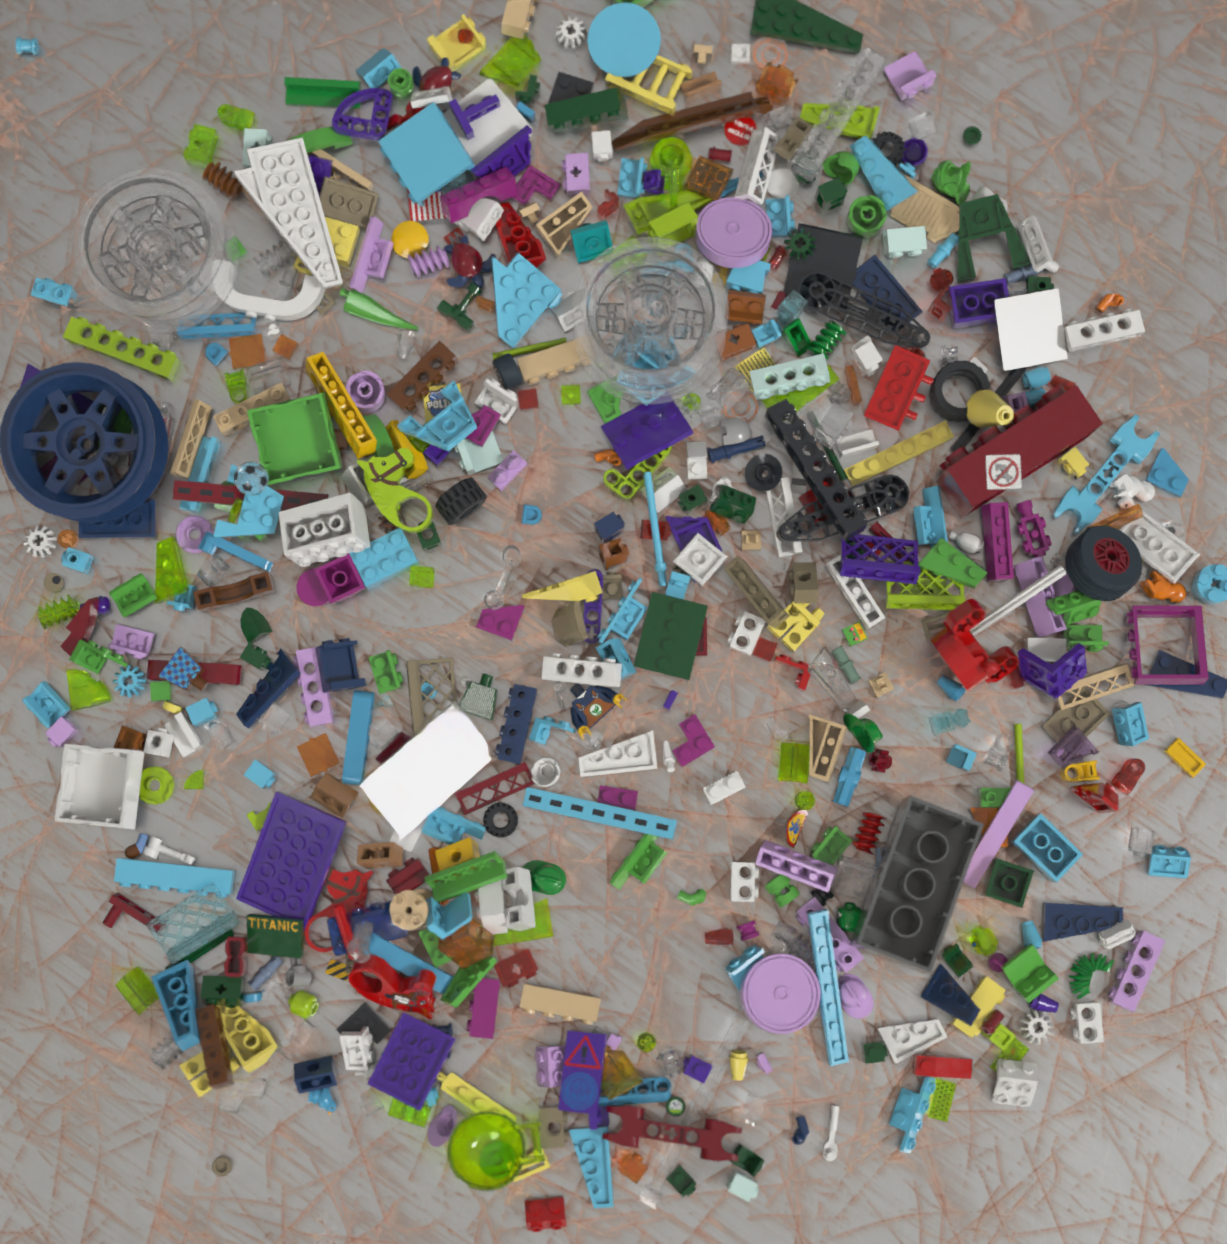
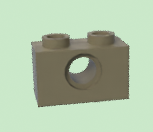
M793 562L792 570H789V582H792L790 584V595H793L794 603H817L818 580L816 562Z
M558 1106L539 1107L541 1149L564 1148L565 1142H568V1130H564V1122H567V1111L558 1110ZM557 1122L560 1127L559 1130L556 1132L550 1131L548 1128L549 1123Z

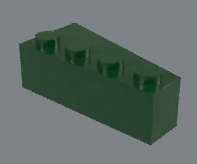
M617 87L544 104L548 127L555 132L629 120L626 99Z

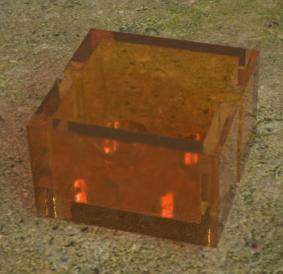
M472 918L468 924L463 925L443 940L439 937L437 949L448 958L452 957L453 962L462 969H465L493 955L495 936L484 927L480 928L481 925Z

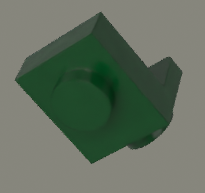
M530 74L527 92L516 91L515 97L517 101L523 104L535 102L536 93L539 94L541 82H538L537 75Z
M957 943L948 946L943 951L942 958L958 978L974 967Z
M739 1143L734 1151V1154L738 1155V1161L730 1162L755 1177L761 1170L765 1160Z

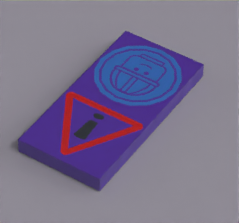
M567 1030L558 1110L598 1115L607 1035Z

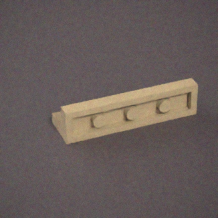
M320 149L307 153L308 156L314 155L333 160L331 169L334 176L330 178L335 180L346 178L350 185L352 182L355 184L353 186L369 191L374 189L371 181Z
M195 399L192 404L170 471L172 475L187 479L190 477L212 410L211 406L200 400Z
M1120 664L1084 676L1078 680L1069 690L1064 692L1074 695L1071 703L1064 705L1062 696L1057 698L1060 710L1135 686L1128 664ZM1125 673L1128 684L1121 686L1115 683L1118 675ZM1102 680L1110 682L1107 691L1104 692L1097 689ZM1084 686L1092 689L1089 697L1086 698L1079 695L1081 688Z

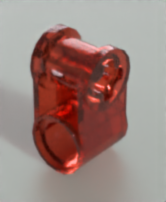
M1128 759L1112 779L1111 785L1125 795H1129L1145 771L1144 762L1141 759ZM1132 764H1136L1137 771L1133 770Z

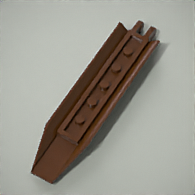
M747 92L675 111L673 116L664 114L642 120L612 140L611 144L614 151L689 131L696 132L700 128L714 127L719 123L733 122L738 118L752 117L757 113L764 115L771 112L773 106L768 97L754 99L752 92Z

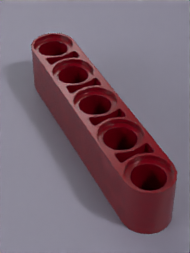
M148 660L147 679L166 681L158 675L169 661ZM198 662L205 669L201 677L211 684L241 685L242 665Z

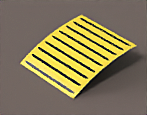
M762 348L741 361L735 368L751 392L754 393L749 371L776 364L766 349Z

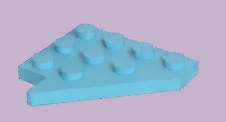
M518 252L506 267L496 258H491L497 335L512 348L561 291L556 284Z

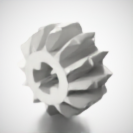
M568 16L567 21L561 19V25L556 26L557 32L555 37L559 38V44L564 43V48H568L571 45L574 50L575 44L581 46V40H586L585 33H587V28L583 27V21L578 22L577 17L571 20Z
M38 525L35 526V531L29 529L30 536L24 535V538L28 540L23 543L25 547H28L26 551L29 554L32 553L33 557L36 558L39 555L45 558V552L51 555L52 551L50 548H56V545L52 544V542L57 541L56 537H52L54 532L52 530L48 531L46 526H43L41 529ZM40 538L43 539L40 543L41 545H38L37 542L40 541Z
M1034 1010L1032 1016L1026 1013L1025 1015L1028 1020H1020L1022 1023H1025V1026H1020L1019 1029L1026 1030L1022 1037L1026 1038L1029 1036L1028 1042L1030 1043L1035 1039L1036 1044H1040L1041 1038L1046 1042L1048 1039L1045 1034L1052 1035L1048 1028L1054 1027L1053 1024H1047L1051 1018L1049 1016L1044 1018L1045 1012L1042 1011L1038 1015V1012ZM1038 1022V1026L1040 1027L1039 1031L1036 1030V1032H1034L1035 1028H1033V1024H1037Z

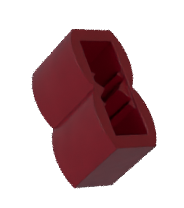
M239 936L228 937L225 943L227 955L224 963L226 977H242L247 971V960L245 957L247 954V938Z

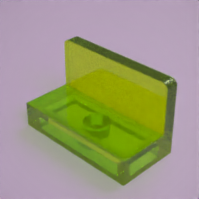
M781 742L778 781L808 783L810 745Z
M138 966L124 975L115 984L116 988L138 1015L142 1014L150 1005L159 1000L156 988Z

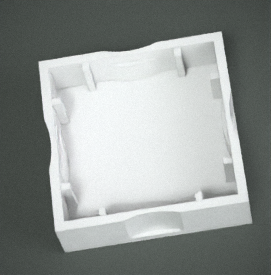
M64 744L61 786L57 798L55 821L135 829L144 752Z

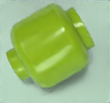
M304 990L293 993L288 1000L290 1012L303 1019L314 1016L319 1007L316 996Z

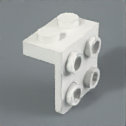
M485 378L483 381L485 388L474 404L479 408L486 405L500 413L499 421L506 425L519 407L516 394L509 389L506 391L500 387L501 384L496 380Z
M998 1059L996 1063L997 1082L992 1095V1102L1029 1107L1038 1084L1037 1063Z

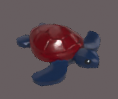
M444 57L441 60V66L430 68L423 76L420 68L415 66L412 70L413 83L420 88L419 92L447 86L450 89L452 80L460 79L461 74L457 71L452 72L449 68V59Z
M463 235L460 242L454 246L446 245L445 251L452 254V267L459 274L458 277L447 279V284L451 287L460 288L465 286L468 278H471L473 284L483 288L484 278L480 272L492 270L491 258H496V255L491 254L483 262L481 254L474 247L468 245L469 240L466 235Z

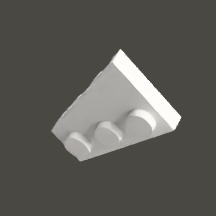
M939 1019L877 1028L895 1064L947 1038Z

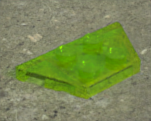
M525 33L523 39L511 37L480 70L479 75L519 87L540 64L541 58L535 50L532 40H529Z

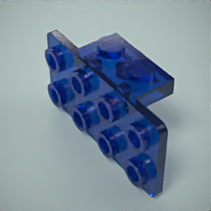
M392 900L384 903H373L370 907L355 908L351 912L346 913L358 950L362 949L371 932L388 941L400 939L408 935V930L401 929L392 922L390 916ZM335 916L327 919V926L333 953L336 956L347 954Z

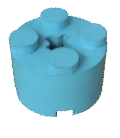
M1213 564L1199 570L1194 575L1191 589L1198 601L1208 605H1215L1227 600V567L1222 564ZM1213 582H1215V584H1216L1215 587H1212V586H1211V584H1212Z

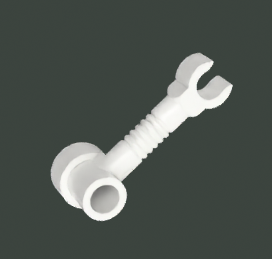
M151 837L148 846H145L142 854L157 859L160 852L192 866L196 859L161 845L162 840Z

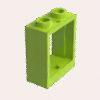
M688 202L649 222L647 243L652 250H655L657 255L695 236L698 216Z

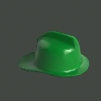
M850 713L844 714L843 720L850 733L866 752H873L874 745L883 738L875 722L867 718L858 719Z
M533 860L527 862L522 867L530 870L531 886L534 892L554 895L563 890L566 884L565 872L555 864Z

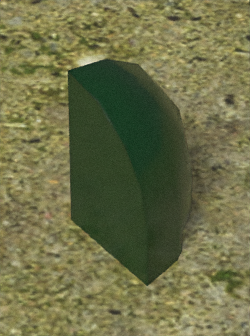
M246 607L242 612L240 619L241 629L248 643L249 641L255 642L256 638L260 635L267 636L273 632L269 623L259 611Z

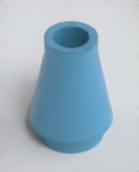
M945 674L937 682L951 700L954 699L956 702L966 692L962 684L947 677Z

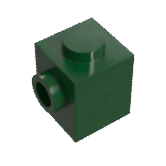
M1028 276L1027 280H1025V294L1054 289L1051 277Z
M697 484L679 494V501H677L682 511L685 510L689 514L707 504L708 499L700 485Z
M881 1040L861 1042L862 1057L865 1064L885 1062V1057L888 1056L887 1046L883 1045Z

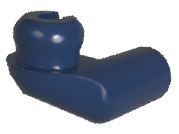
M805 1115L795 1118L798 1129L792 1136V1142L795 1145L803 1144L810 1133Z

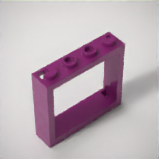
M1132 605L1129 612L1126 613V622L1130 626L1127 637L1128 641L1131 642L1129 659L1133 662L1130 673L1131 678H1134V685H1204L1208 680L1202 606ZM1137 618H1190L1195 675H1142Z

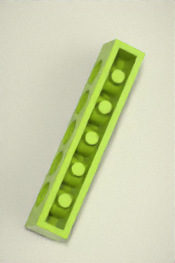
M80 316L78 318H70L63 335L67 342L172 382L180 363L176 353L165 350V352L160 351L158 346L148 343V345L142 344L140 339L132 336L130 339L126 338L122 332L117 330L108 331L106 330L107 327L99 323L92 325L88 323L89 320ZM87 330H91V335L84 338V333ZM104 337H109V341L102 345L101 340ZM121 344H126L125 350L118 351ZM140 350H143V356L141 358H136V353ZM156 357H161V362L157 365H154V359Z

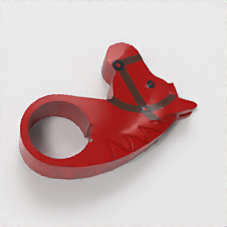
M330 867L324 885L328 887V892L334 898V902L314 915L308 921L304 931L306 942L312 949L318 952H329L344 944L340 933L337 942L333 946L323 948L313 942L310 934L311 927L317 919L329 917L336 920L333 906L337 904L344 905L352 933H354L366 906L368 881L374 871L362 874L357 869L344 873Z

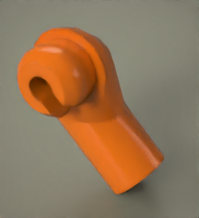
M1106 294L1095 309L1103 313L1108 306H1121L1124 303V298L1120 294Z
M612 449L594 453L596 462L607 460L614 466L621 464V460Z

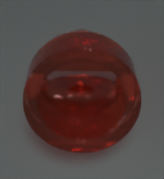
M460 29L458 31V41L461 44L472 42L474 34L470 29Z

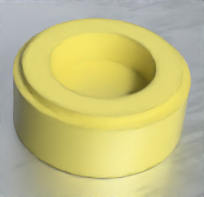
M167 700L164 701L162 706L163 709L176 714L180 713L183 709L182 706Z

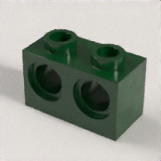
M839 177L817 187L815 200L822 214L842 206L844 203L847 187L844 182L840 181Z

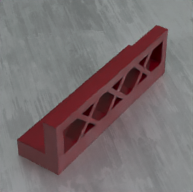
M524 762L454 794L460 803L464 815H467L535 783L532 781V775L527 763ZM526 771L530 782L524 785L516 783L518 775ZM503 781L512 783L510 791L506 793L498 790L500 783ZM487 788L495 791L492 799L488 801L480 798L483 790ZM469 796L476 798L475 806L467 810L462 799Z

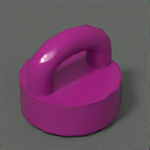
M998 952L991 954L988 958V966L995 972H1002V966L1008 962L1006 956Z

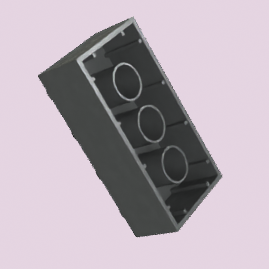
M911 795L902 799L850 946L922 974L931 973L984 824Z

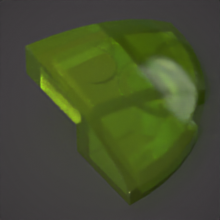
M66 670L71 711L111 702L109 691L100 680L97 682L90 677V673L82 670Z

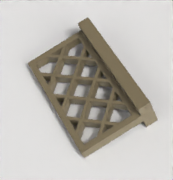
M453 657L408 660L406 662L413 739L460 734ZM449 662V671L446 675L436 669L440 663ZM420 664H427L432 668L427 677L420 673ZM433 671L443 677L437 686L428 680ZM444 679L451 684V690L447 695L438 688ZM425 681L434 687L428 696L421 691V686ZM435 690L444 696L439 705L429 698ZM446 698L453 703V709L449 714L440 707ZM427 700L436 707L430 715L423 711V705ZM437 709L446 715L440 724L431 717ZM448 717L455 722V730L447 731L442 726ZM430 719L438 727L434 732L425 733V724Z

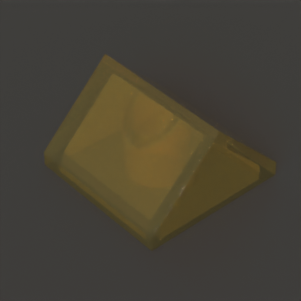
M605 1050L601 1089L610 1101L643 1082V1079L623 1050Z

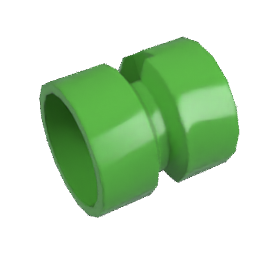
M403 68L392 70L388 76V84L392 96L398 100L409 99L414 92V84L410 72Z
M779 874L764 885L769 894L775 896L774 901L780 908L800 895L797 888L789 884V877ZM783 888H785L786 893L784 894L780 892V890H782Z

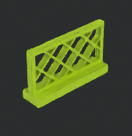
M910 561L903 562L905 565H913ZM920 569L922 573L919 575L918 580L925 574L932 582L927 587H924L917 580L916 584L922 589L919 594H913L909 590L913 584H909L906 587L900 582L886 581V608L953 610L966 601L964 585L946 577L951 583L944 588L937 581L942 575L934 578L926 569ZM897 583L903 590L900 593H891V586ZM933 584L942 590L938 595H934L928 590ZM954 584L959 589V595H952L947 589Z

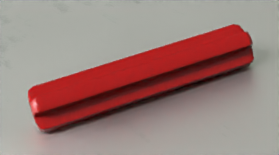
M337 904L333 906V912L350 960H355L360 954L344 905Z

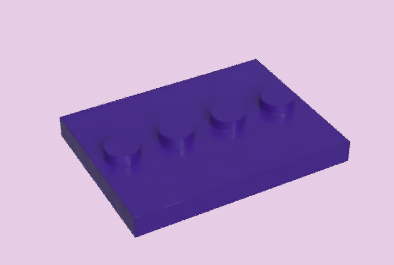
M668 392L649 405L641 404L600 426L626 470L694 434Z
M403 1012L367 1084L421 1111L456 1038Z

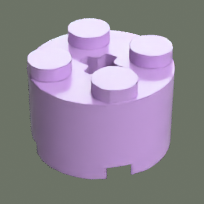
M361 371L352 375L346 384V390L360 412H376L386 399V389L382 380L371 371ZM369 389L370 392L364 395L362 391Z

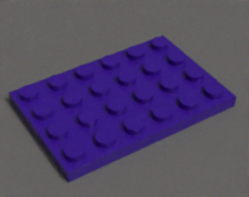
M275 792L236 899L272 916L303 919L305 930L313 914L347 821L282 792Z

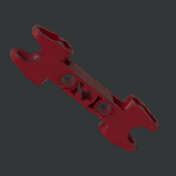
M629 1105L607 1106L606 1112L620 1116L623 1126L618 1133H603L602 1139L614 1142L620 1146L639 1148L640 1138L700 1147V1159L716 1162L738 1161V1155L724 1150L722 1139L729 1133L742 1134V1127H737L721 1120L705 1118L704 1129L646 1120L644 1119L645 1108ZM651 1124L656 1125L658 1128V1133L655 1136L648 1134L647 1128ZM662 1126H665V1131L675 1128L674 1130L678 1132V1135L671 1139L669 1134H663L664 1138H661ZM687 1132H696L697 1140L689 1142L686 1138Z

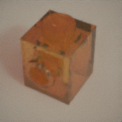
M630 1151L627 1155L623 1154L617 1162L619 1164L618 1170L636 1184L648 1170V1165L643 1162L644 1158L637 1152L632 1154Z

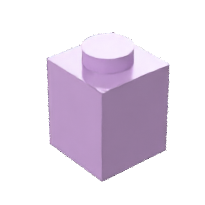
M61 716L45 734L49 737L47 740L54 747L64 748V744H67L79 730L67 718Z

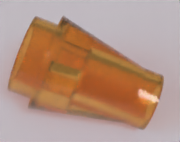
M710 509L705 512L715 534L717 533L718 536H722L730 530V522L725 517L710 511Z

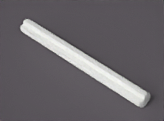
M1058 566L988 613L984 620L973 627L970 632L973 636L977 635L1066 575V570L1063 566Z

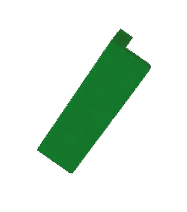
M284 77L286 105L337 108L345 98L361 90L360 81ZM360 103L354 105L350 109H359Z

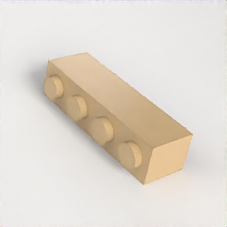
M587 335L518 358L517 362L524 383L533 385L540 382L542 378L547 377V379L558 376L560 372L565 371V373L576 370L578 366H590L594 364L593 361H596V354L590 336Z
M524 983L520 1008H524L523 1012L534 1014L535 1011H541L543 1016L554 1017V1014L562 1015L561 1019L573 1021V1018L581 1019V1023L592 1025V1022H597L601 998Z

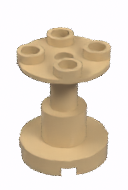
M416 889L396 894L390 904V916L393 924L404 930L427 927L428 905L425 900L429 897L433 898V892L428 889Z

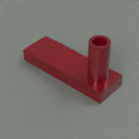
M119 892L112 895L108 901L113 906L102 922L105 926L113 928L124 911L156 933L162 931L167 924Z

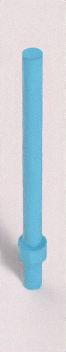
M644 472L656 559L654 564L655 572L658 573L659 586H666L665 570L667 568L666 562L663 561L651 472Z

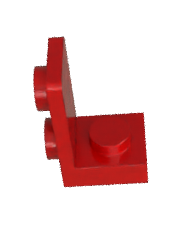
M780 654V657L776 656L775 662L803 671L802 674L798 673L795 684L798 685L797 690L804 692L812 672V668H809L810 664L803 661L795 663L791 661V657Z

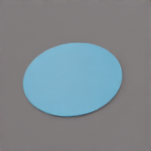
M617 3L608 6L594 18L589 28L588 48L592 59L603 71L614 76L629 77L643 72L654 62L660 49L661 36L657 22L647 10L636 4Z

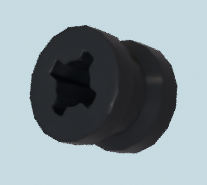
M817 888L810 892L823 907L829 898L834 897L830 890L826 892Z

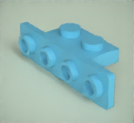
M940 486L923 489L925 506L913 507L918 544L930 545L931 549L941 538L948 542Z
M641 578L637 582L632 581L627 589L630 591L627 598L623 596L617 605L620 607L617 614L614 612L611 614L607 621L610 625L607 629L603 628L597 637L600 639L598 645L604 642L610 631L625 640H628L647 610L646 606L632 598L642 582Z
M414 798L411 809L428 817L421 833L449 845L459 842L463 833L478 839L483 838L486 828L480 823L471 822L459 814L450 813L443 807H436L424 799Z
M926 1076L919 1094L903 1087L901 1089L889 1125L906 1132L900 1147L902 1152L910 1153L916 1145L915 1138L917 1132L922 1128L923 1115L929 1108V1098L936 1088L935 1078Z

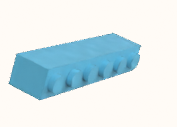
M117 858L114 882H119V886L123 887L139 884L138 888L142 889L158 886V890L161 891L177 888L179 893H189V890H196L198 895H208V892H215L217 897H227L228 894H233L236 871Z

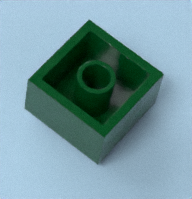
M993 858L982 896L1023 908L1034 871L998 858Z

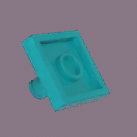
M607 220L594 224L585 223L580 228L570 230L578 263L614 253Z

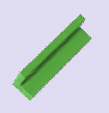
M496 851L426 876L425 882L432 888L433 899L440 903L508 877L505 861Z

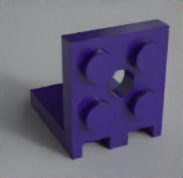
M1080 643L1076 644L1052 665L1024 648L1018 651L1021 679L1055 700L1087 674L1085 647Z

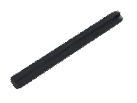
M1026 367L1012 369L995 393L999 397L1006 396L1026 371ZM970 423L953 444L951 451L954 452L963 446L966 447L980 427Z

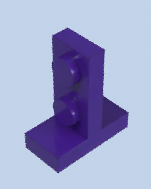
M496 94L484 97L482 102L476 105L471 104L467 106L465 111H462L456 99L449 102L450 109L467 140L475 137L469 123L501 107L500 100Z

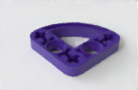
M369 88L357 91L345 98L333 115V131L340 135L379 141L385 137L392 105L391 92L383 88ZM383 96H386L383 106L381 105V99ZM374 100L371 120L345 115L354 105L363 101ZM379 111H382L386 114V116L384 118H378L375 114ZM339 122H343L341 127H338ZM360 124L364 127V130L356 131L354 126ZM376 129H380L379 134L375 133Z

